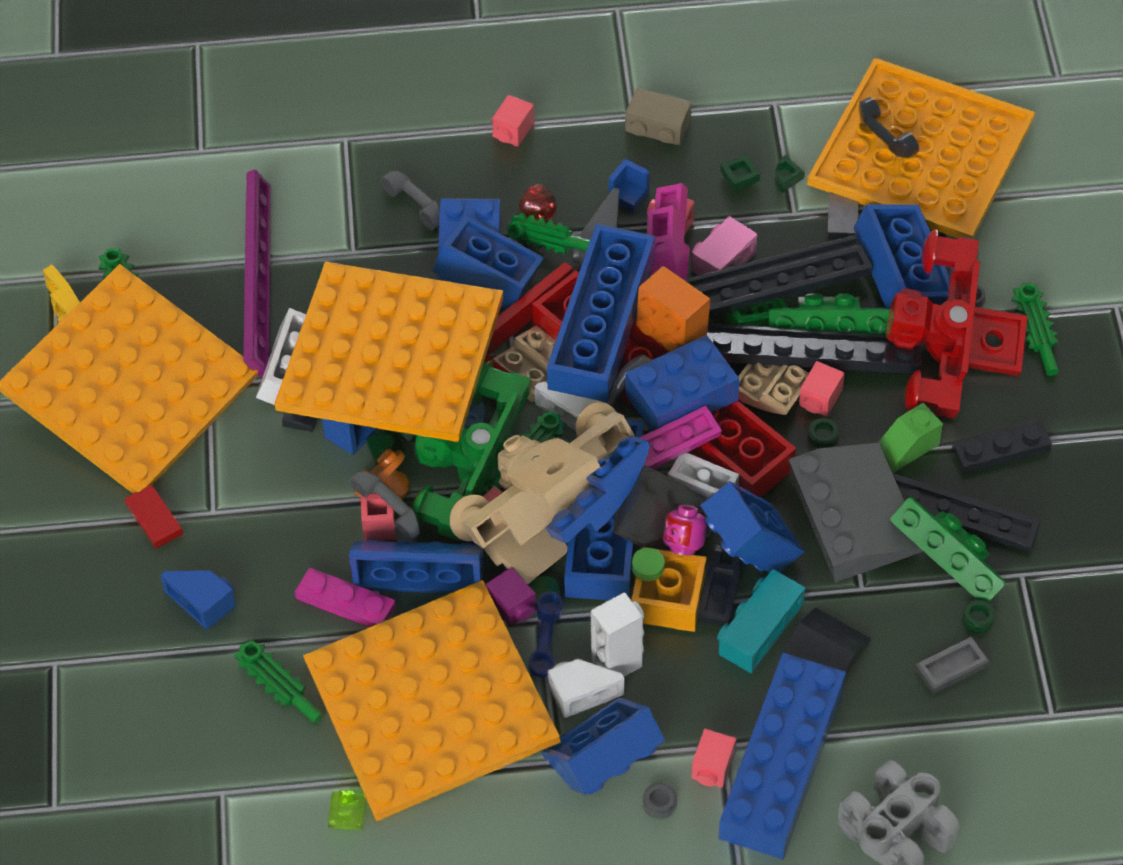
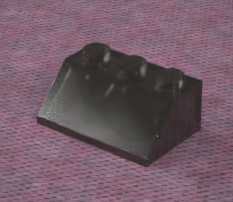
M644 465L631 492L615 512L613 533L642 548L670 551V547L663 540L666 515L671 511L678 510L680 505H690L698 508L697 513L702 514L706 518L707 515L701 505L708 498ZM708 524L706 529L705 543L707 542L708 538L713 532V530L708 526ZM703 547L699 550H695V553L693 555L698 556Z

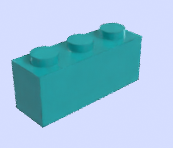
M774 569L771 570L766 578L761 577L757 581L751 598L740 603L735 612L734 620L730 624H724L717 636L719 641L718 655L751 674L804 605L805 587Z

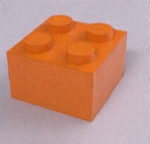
M662 266L639 286L636 326L639 327L642 333L650 335L660 342L666 350L671 352L707 335L710 298Z

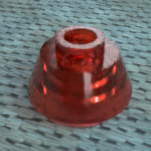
M541 183L530 186L523 194L519 204L520 214L524 213L526 218L534 215L536 221L542 217L544 221L551 219L557 209L555 197Z

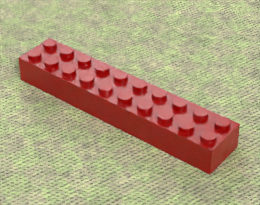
M577 270L532 304L533 326L537 325L555 341L579 275ZM636 318L617 376L627 362L639 355H645L654 360L669 353L660 342L650 335L648 336L641 332L639 327L636 326ZM625 386L624 390L622 391L619 397L623 401H625L629 406H631L634 410H636L630 402V400L628 399V397L626 396ZM739 401L711 413L722 430L721 436L687 452L739 474V486L760 498L790 473L789 459L796 457V447Z

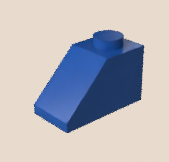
M211 570L165 571L160 575L164 592L206 630L236 607L233 595L235 590L232 584L224 577L219 578Z

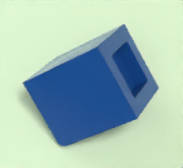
M624 159L609 177V193L613 188H619V205L634 212L649 194V171Z

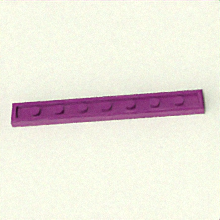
M254 169L246 172L243 362L251 370H259L258 376L262 377L269 360L271 185Z

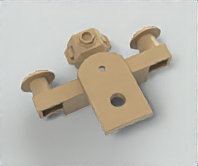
M595 402L587 405L579 413L575 425L577 438L571 443H567L559 438L541 443L525 436L520 437L519 435L507 439L503 444L505 449L498 453V470L501 473L499 484L506 491L491 502L480 495H467L458 500L451 510L449 519L453 533L461 540L473 541L484 548L507 530H510L518 545H523L549 525L556 513L567 509L575 502L580 492L591 487L586 477L601 467L598 463L599 460L607 458L614 452L620 441L635 436L625 417L617 413L609 404Z

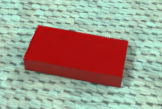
M152 484L124 499L125 505L155 549L183 535L181 526Z

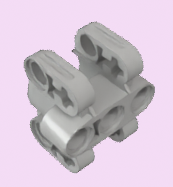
M888 760L875 773L873 789L876 790L883 802L874 807L860 793L852 792L839 805L838 824L843 833L851 840L859 842L862 851L882 865H923L924 855L914 841L908 838L917 829L919 830L922 842L925 840L934 849L942 853H946L957 843L960 824L951 810L943 805L937 806L940 784L936 777L928 773H919L909 779L904 769L892 760ZM918 792H926V793L929 794L930 796H929V797H921V796L917 795V793H918Z

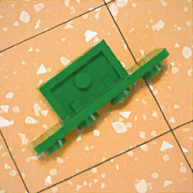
M812 293L807 294L805 297H798V308H770L769 327L886 334L889 308H860L859 297H853L850 294L823 297L820 294Z
M909 497L890 518V521L977 600H984L989 603L1006 584V581L984 562L991 554L986 550L985 543L979 537L968 534L962 528L960 520L954 515L946 514L942 511L934 517L913 497Z

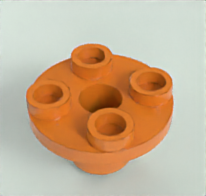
M391 448L387 449L377 458L376 461L379 464L370 472L367 469L362 471L379 477L401 500L409 493L410 485L407 476L400 471H396V468L405 458L401 450L393 452ZM354 489L353 492L357 497H360V494Z

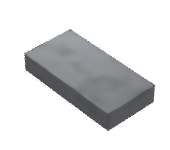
M829 192L828 237L856 235L853 227L858 220V201Z
M969 637L917 663L915 670L930 692L935 694L987 668L989 660L973 638Z

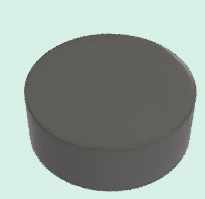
M661 783L649 786L643 794L644 811L655 819H664L672 815L676 809V794L670 786Z

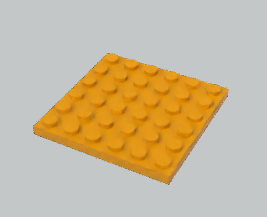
M874 57L807 177V185L858 201L859 204L865 206L866 204L919 205L929 229H938V232L955 238L971 237L974 239L1034 121L1035 112ZM867 97L873 98L881 110V116L877 120L896 138L906 132L912 134L918 142L919 152L909 158H901L894 155L876 134L867 126L862 125L859 116V103Z
M325 262L274 403L275 411L459 442L502 305L503 291Z
M119 264L0 380V392L134 494L151 484L153 485L258 377L259 370H251L243 362L244 357Z
M483 580L303 655L376 822L561 742L560 736Z

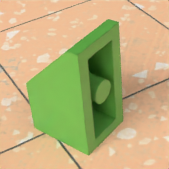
M924 403L898 417L878 442L892 473L940 445L943 423Z

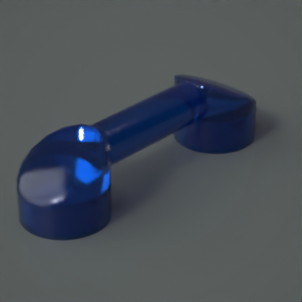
M551 591L539 596L536 607V614L541 624L537 650L530 655L528 670L537 677H547L548 670L553 669L555 666V658L550 652L553 625L562 613L563 599L559 594Z

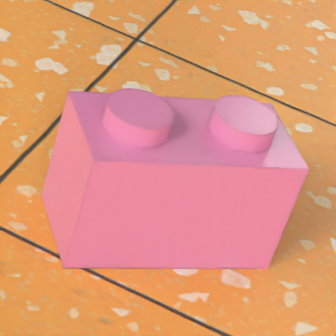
M729 216L722 224H717L703 242H698L691 252L692 271L697 275H703L745 264L757 251V233Z

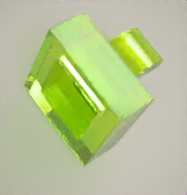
M350 790L332 792L328 817L329 828L362 830L366 807L365 794L354 793V791Z

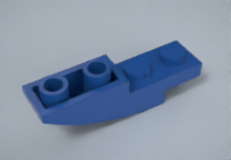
M635 436L625 438L618 443L616 450L607 458L599 460L598 463L601 467L586 477L591 487L580 492L576 497V501L567 509L556 513L552 522L545 527L550 536L566 544L584 527L597 532L609 521L635 485L646 461L650 448L649 443Z

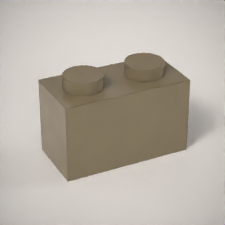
M636 88L625 112V132L679 146L691 122L690 101Z

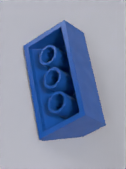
M866 204L853 229L859 244L862 246L873 267L871 273L885 307L890 309L895 294L899 291L901 292L904 288L920 291L933 304L942 305L946 302L949 275L945 266L933 264L930 274H927L922 267V248L930 230L919 205Z
M368 539L365 541H355L349 552L353 584L370 591L451 594L483 580V548L473 543L443 544L437 541L412 543L406 540L383 542Z

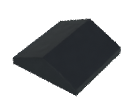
M815 607L798 623L782 653L845 671L846 676L871 642V638Z

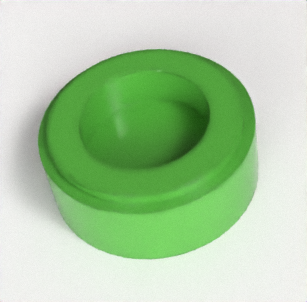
M643 548L634 554L632 558V571L640 580L654 581L664 573L665 560L660 551L654 548Z

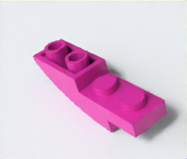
M682 183L656 188L655 209L648 210L647 234L655 236V260L650 276L664 266L683 280L687 279L690 247L684 243L688 188Z

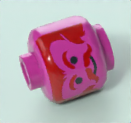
M680 505L678 510L671 511L666 515L663 540L670 547L671 552L680 555H693L695 550H699L704 546L707 523L705 517L697 513L698 508L690 505Z

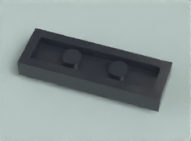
M1041 419L955 441L953 442L952 450L964 474L1051 451L1052 442Z

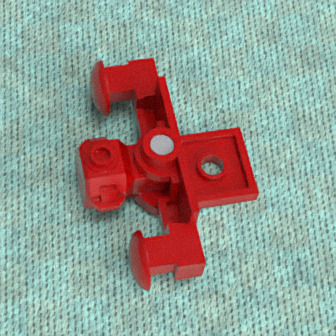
M938 229L932 230L926 237L922 248V267L927 274L931 273L933 264L951 267L947 301L942 305L933 304L920 291L904 288L901 292L899 291L895 294L891 302L886 331L887 339L893 342L896 347L913 349L925 341L929 353L939 363L937 380L922 378L920 370H916L909 377L904 393V405L907 412L924 403L928 408L934 409V415L955 419L960 410L962 384L968 368L1013 376L1021 374L1027 316L975 307L980 261H977L979 240L962 237L957 239L938 236ZM985 336H997L1000 339L1001 345L999 347L989 346Z

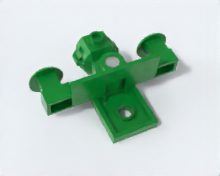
M487 361L483 364L473 396V402L476 405L481 403L484 396L497 400V409L490 424L480 422L471 425L469 428L464 426L459 442L420 435L416 436L415 455L419 463L432 468L439 466L445 469L455 465L457 466V476L460 482L457 492L453 491L450 498L433 493L432 485H427L420 490L412 505L419 528L424 521L438 526L440 535L456 541H460V539L453 533L449 521L453 506L458 500L467 495L484 496L489 491V484L500 473L498 470V453L505 449L503 444L509 438L531 392V378L514 372L509 374L493 368V361Z

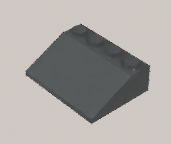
M879 443L821 448L789 459L791 479L835 583L924 552L890 521V518L905 501Z

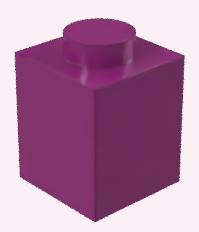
M512 567L486 584V588L500 616L510 627L519 621L527 620L536 610L534 591Z

